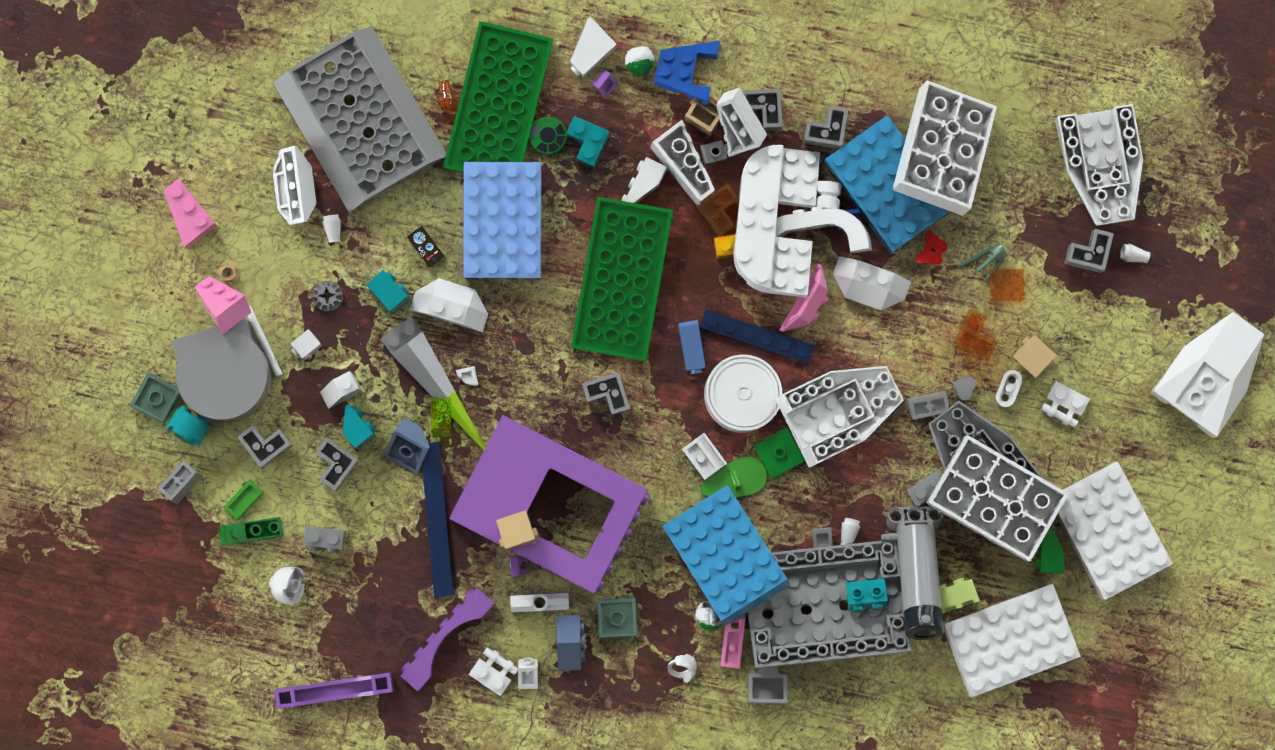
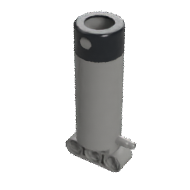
M932 506L891 508L887 514L886 525L890 530L896 531V533L881 535V540L897 541L905 634L908 638L914 640H930L944 633L935 529L940 527L943 513ZM915 516L919 520L914 521L910 517ZM930 516H936L938 519L932 520ZM897 517L899 521H893L891 518Z

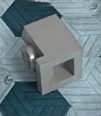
M720 140L700 145L705 167L727 161L729 150L727 143L723 144V141ZM715 148L719 150L717 155L712 153V150Z

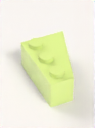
M962 577L954 580V585L948 587L946 584L940 585L942 614L980 601L972 579L965 580Z

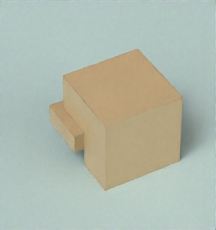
M710 93L708 105L702 104L698 99H691V107L685 115V121L706 135L711 136L720 122L716 105L720 98Z
M1034 334L1031 338L1027 335L1022 340L1024 345L1013 356L1036 378L1047 366L1050 368L1055 363L1054 358L1057 354Z
M526 510L496 520L502 538L499 542L503 552L506 551L508 553L511 552V549L529 543L535 544L537 543L536 541L540 540L537 529L532 528Z

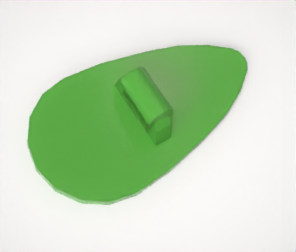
M750 456L741 457L712 474L701 486V493L709 497L728 485L735 497L755 494L766 483V468L757 458Z

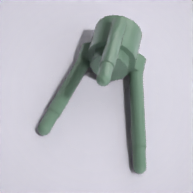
M996 244L994 247L989 246L986 250L960 263L958 267H963L988 254V260L976 270V272H980L989 263L995 264L984 280L987 283L998 267L1005 262L1003 258L1007 256V252L999 244Z

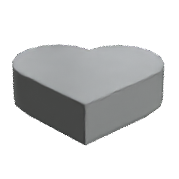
M966 376L952 382L960 400L966 401L972 397V390L976 386V380L973 377Z

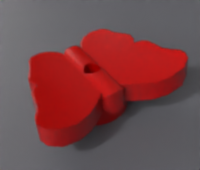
M928 230L925 234L926 245L923 247V251L917 255L915 261L917 264L930 263L931 265H939L942 263L941 255L947 250L948 246L932 230Z

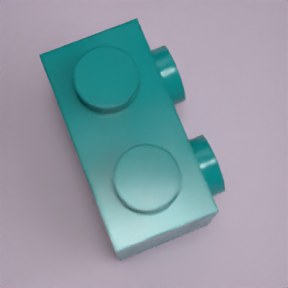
M885 579L846 582L845 590L848 611L862 612L864 609L881 610L887 607L888 599Z

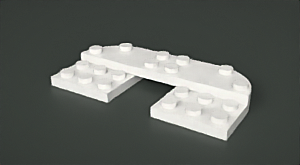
M771 145L755 152L744 166L740 181L734 264L738 274L747 281L750 287L758 291L804 298L808 296L812 241L775 237L778 204L808 208L816 206L820 152L783 148V145Z

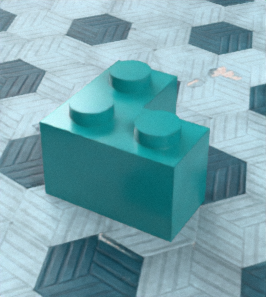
M574 116L567 131V137L582 143L576 158L577 162L595 169L609 137V131Z
M382 270L366 286L394 315L410 300L407 296L410 293L401 283L397 285L394 282L397 279L390 271L386 273Z

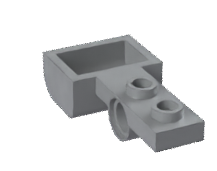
M778 666L758 668V674L749 673L748 704L787 705L788 674H778Z

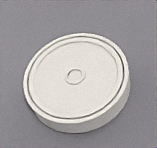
M735 355L721 361L710 373L704 388L706 408L714 421L723 428L738 433L753 432L768 424L779 410L775 398L782 395L781 382L775 370L764 360L751 355Z

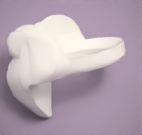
M689 654L676 656L675 660L669 662L667 669L670 675L683 678L684 682L688 683L696 674L697 663L695 658ZM672 665L684 666L688 670L677 672L673 670Z

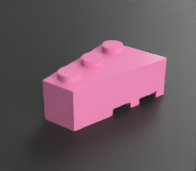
M177 179L164 190L181 240L187 250L217 227L216 223L181 180Z
M210 276L202 280L195 287L203 307L212 317L222 334H225L251 313L245 295Z

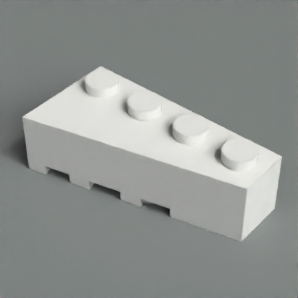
M681 120L654 140L650 148L698 207L713 195L715 189L700 161L698 152H696L693 146L692 139L686 131L685 124Z

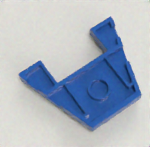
M720 41L661 50L654 79L655 85L674 93L680 92L689 99L693 100L695 98L700 100L702 104L708 105L711 87L692 85L698 57L718 59Z

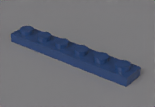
M706 309L700 324L701 329L809 364L815 346Z

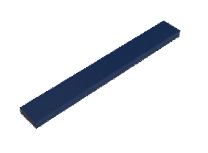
M440 442L428 443L430 448L422 463L433 591L434 597L451 596L454 593Z

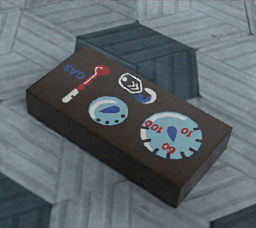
M423 226L407 236L429 268L445 257Z

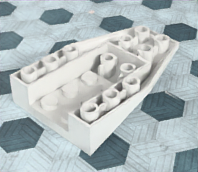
M1133 104L1082 115L1074 113L1057 116L1055 124L1067 173L1095 225L1099 226L1134 220L1143 156Z
M1232 312L1182 348L1153 388L1151 394L1163 403H1169L1197 423V427L1210 437H1217L1247 392L1264 334Z
M887 366L830 371L775 398L809 468L865 441L904 401Z

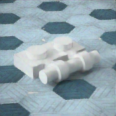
M1055 381L1047 396V399L1053 403L1051 406L1044 403L1041 410L1046 412L1048 416H1054L1061 420L1063 424H1069L1075 428L1078 421L1072 418L1073 414L1081 416L1090 399ZM1058 405L1067 409V413L1064 414L1057 410Z
M487 647L483 654L489 659L487 662H484L479 658L469 675L501 696L511 682V679L505 675L508 671L515 675L518 668L513 665L512 661L505 660L499 656L497 651H492ZM493 662L503 667L501 672L491 666Z

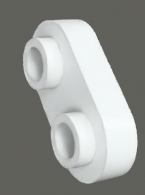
M1009 370L1003 375L995 396L996 403L999 406L1006 408L1014 403L1022 383V376L1018 371ZM1009 377H1013L1015 379V382L1013 384L1009 383ZM1004 394L1008 396V401L1006 402L1001 398Z

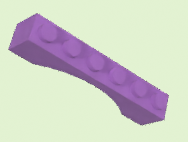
M476 588L475 591L471 589L466 594L465 598L467 600L462 605L459 603L452 610L454 615L450 619L446 618L439 625L441 630L437 634L433 632L426 640L428 645L424 649L420 647L413 655L415 660L412 663L407 662L401 669L403 672L401 677L417 691L432 677L434 657L445 637L461 624L483 618L495 604L480 589Z
M392 672L275 689L274 693L276 707L280 709L394 692Z

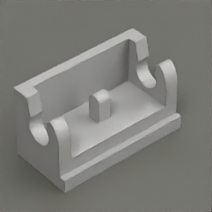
M944 390L906 398L912 420L942 414L950 408L947 393Z
M183 460L160 485L158 490L170 501L178 505L203 476Z

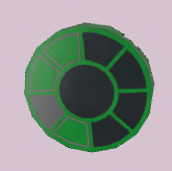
M554 117L539 118L532 125L529 136L530 143L541 154H555L566 144V128L561 121Z

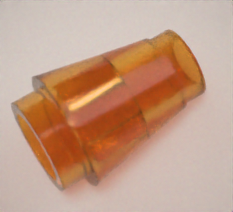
M440 81L438 83V105L442 110L455 108L457 100L450 81Z

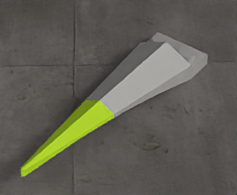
M412 317L408 318L383 336L381 341L397 361L436 401L444 399L448 402L449 407L446 412L485 450L486 447L424 333Z

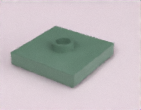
M147 372L130 406L165 424L180 396V392L176 386Z
M636 598L597 600L599 639L638 637Z

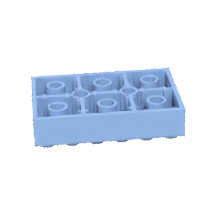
M464 162V278H541V162Z

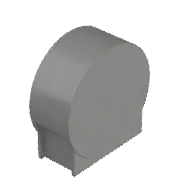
M244 318L225 334H222L219 327L216 326L171 341L177 359L176 382L179 392L186 404L198 414L214 421L234 422L256 412L266 400L272 382L271 367L264 351L256 344L250 321L246 322Z

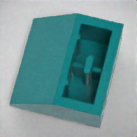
M348 404L345 407L343 434L353 447L359 451L376 437L374 434L376 429L368 420L364 421L361 418L364 414L355 405L352 407Z

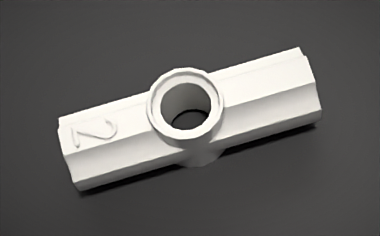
M569 593L510 596L511 613L569 610ZM536 598H544L545 606L543 608L535 606Z

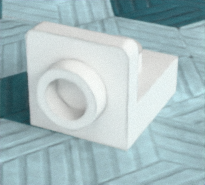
M527 657L518 660V689H538L537 659Z

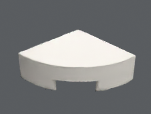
M475 366L456 370L462 382L471 386H479Z

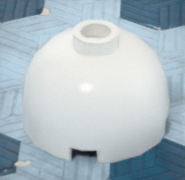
M287 566L280 568L271 577L269 587L273 597L278 602L294 606L293 603L300 601L305 584H301V577L305 578L303 570L298 567Z

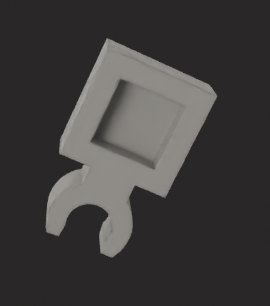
M831 527L812 529L813 548L833 546Z

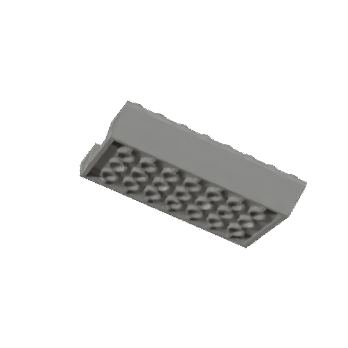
M372 26L347 35L290 68L273 83L349 214L383 195L381 192L412 174L417 175L446 157L445 149ZM329 63L336 65V69L332 73H328L325 70L326 65ZM347 96L355 98L353 105L349 106L344 103ZM365 129H373V137H364L363 133ZM385 161L393 163V168L390 171L383 169Z
M883 540L771 552L791 585L748 612L755 669L911 652L910 639L906 636L896 541ZM885 579L889 602L887 607L881 610L869 608L864 609L862 612H853V610L843 611L840 609L839 604L847 602L846 582ZM809 606L812 612L804 615L801 612V608ZM765 610H770L773 613V617L765 619L762 613Z

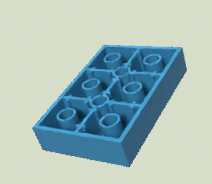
M887 115L827 157L824 163L838 183L842 184L846 194L857 209H860L864 219L891 255L951 211L892 190L905 138Z
M728 485L662 526L724 626L791 585Z

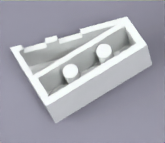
M740 88L725 92L716 105L720 123L725 132L724 140L727 141L729 149L728 157L760 147L767 133Z

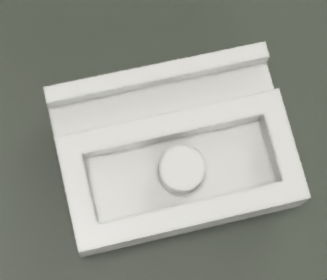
M705 433L682 448V451L704 480L727 464Z

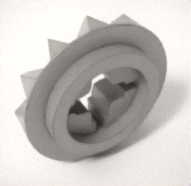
M324 281L318 283L313 289L312 299L320 310L332 311L340 306L343 293L340 286L335 282ZM326 288L330 294L336 295L329 298L328 304L325 298L319 297L325 294Z

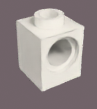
M308 329L291 343L294 347L291 351L298 359L302 357L306 360L322 344Z

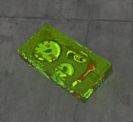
M432 397L431 436L450 437L452 435L451 398Z

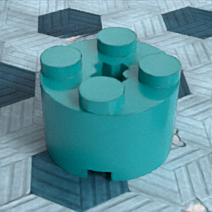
M181 406L180 409H176L165 429L168 432L172 429L175 432L174 436L192 446L195 442L196 447L199 448L211 428L209 420L201 415L196 417L191 413L190 409Z

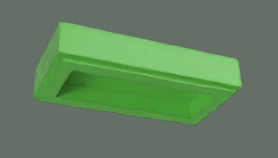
M249 479L223 508L236 520H239L260 498L264 491Z

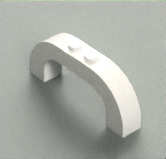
M813 207L808 212H804V210L792 211L793 214L778 217L776 220L775 237H784L791 232L838 226L843 228L848 235L850 252L872 251L870 236L865 226L855 216L844 210Z

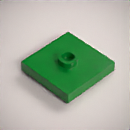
M787 427L753 445L771 479L805 462Z

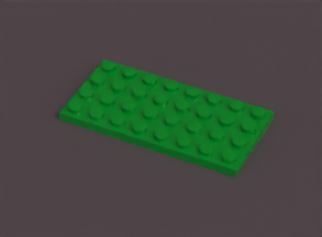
M479 21L443 169L464 173V162L524 161L553 38Z
M597 197L571 348L642 361L647 360L673 210Z

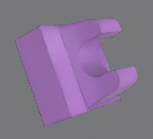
M606 70L605 72L600 71L598 73L600 78L598 81L592 80V83L602 95L608 97L618 84V81Z
M509 558L511 577H519L529 572L528 569L524 570L520 567L522 562H527L526 558Z

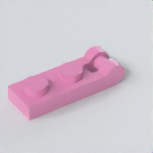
M746 614L732 622L739 623L738 629L731 628V623L725 626L720 666L740 668Z

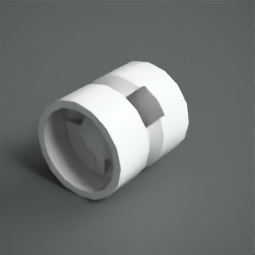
M818 181L817 193L819 197H816L815 207L839 209L840 200L837 197L841 195L842 184L832 181Z

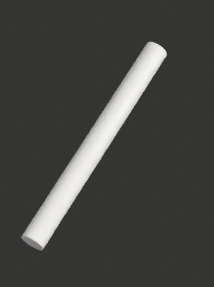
M249 305L251 313L247 317L275 376L279 377L283 373L251 305Z

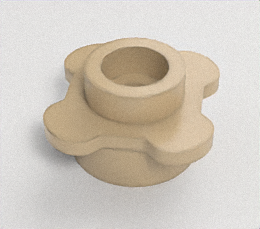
M234 263L218 268V273L222 278L221 282L225 285L231 281H238L240 278L235 270L236 265Z

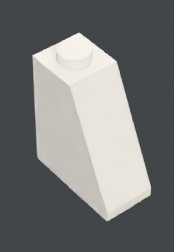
M591 17L588 18L570 60L571 71L577 77L581 75L583 79L617 48V44Z
M349 371L333 379L320 393L328 409H331L360 394L363 390L355 375Z

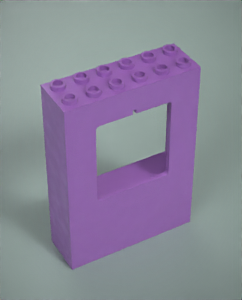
M502 415L449 519L500 545L499 540L502 538L496 520L525 510L527 512L548 470L553 469L614 500V505L601 528L604 533L599 532L586 559H582L541 537L535 544L529 543L511 549V551L594 594L596 591L600 592L605 583L602 580L605 573L609 575L614 566L611 563L613 557L618 558L623 548L620 546L622 540H627L632 531L629 528L631 522L636 523L640 515L638 509L640 505H645L649 497L646 494L648 489Z

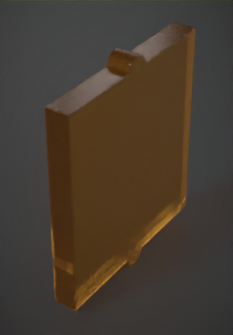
M990 269V283L988 284L990 287V301L1024 300V286H1026L1024 283V269Z

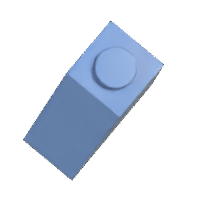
M698 320L679 323L678 330L686 372H691V375L702 373V369H705V361Z

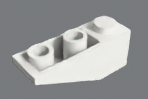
M647 157L645 161L641 160L636 169L639 173L636 178L632 177L628 185L630 191L628 195H623L621 201L638 203L659 187L667 167Z

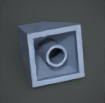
M404 417L395 429L384 454L385 457L415 474H418L430 448L421 426Z

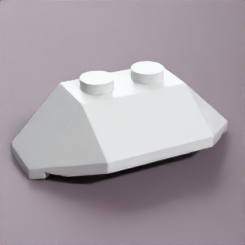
M297 146L281 149L273 170L277 209L289 225L307 222L317 204L312 166Z
M839 256L833 272V276L844 298L880 311L904 301L911 284L909 280L893 272Z
M440 278L415 291L410 307L411 311L482 333L488 317V313L475 289Z

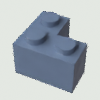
M580 615L557 616L558 670H581V662H585V650H581V648H584V637H581V634H584V623H580Z

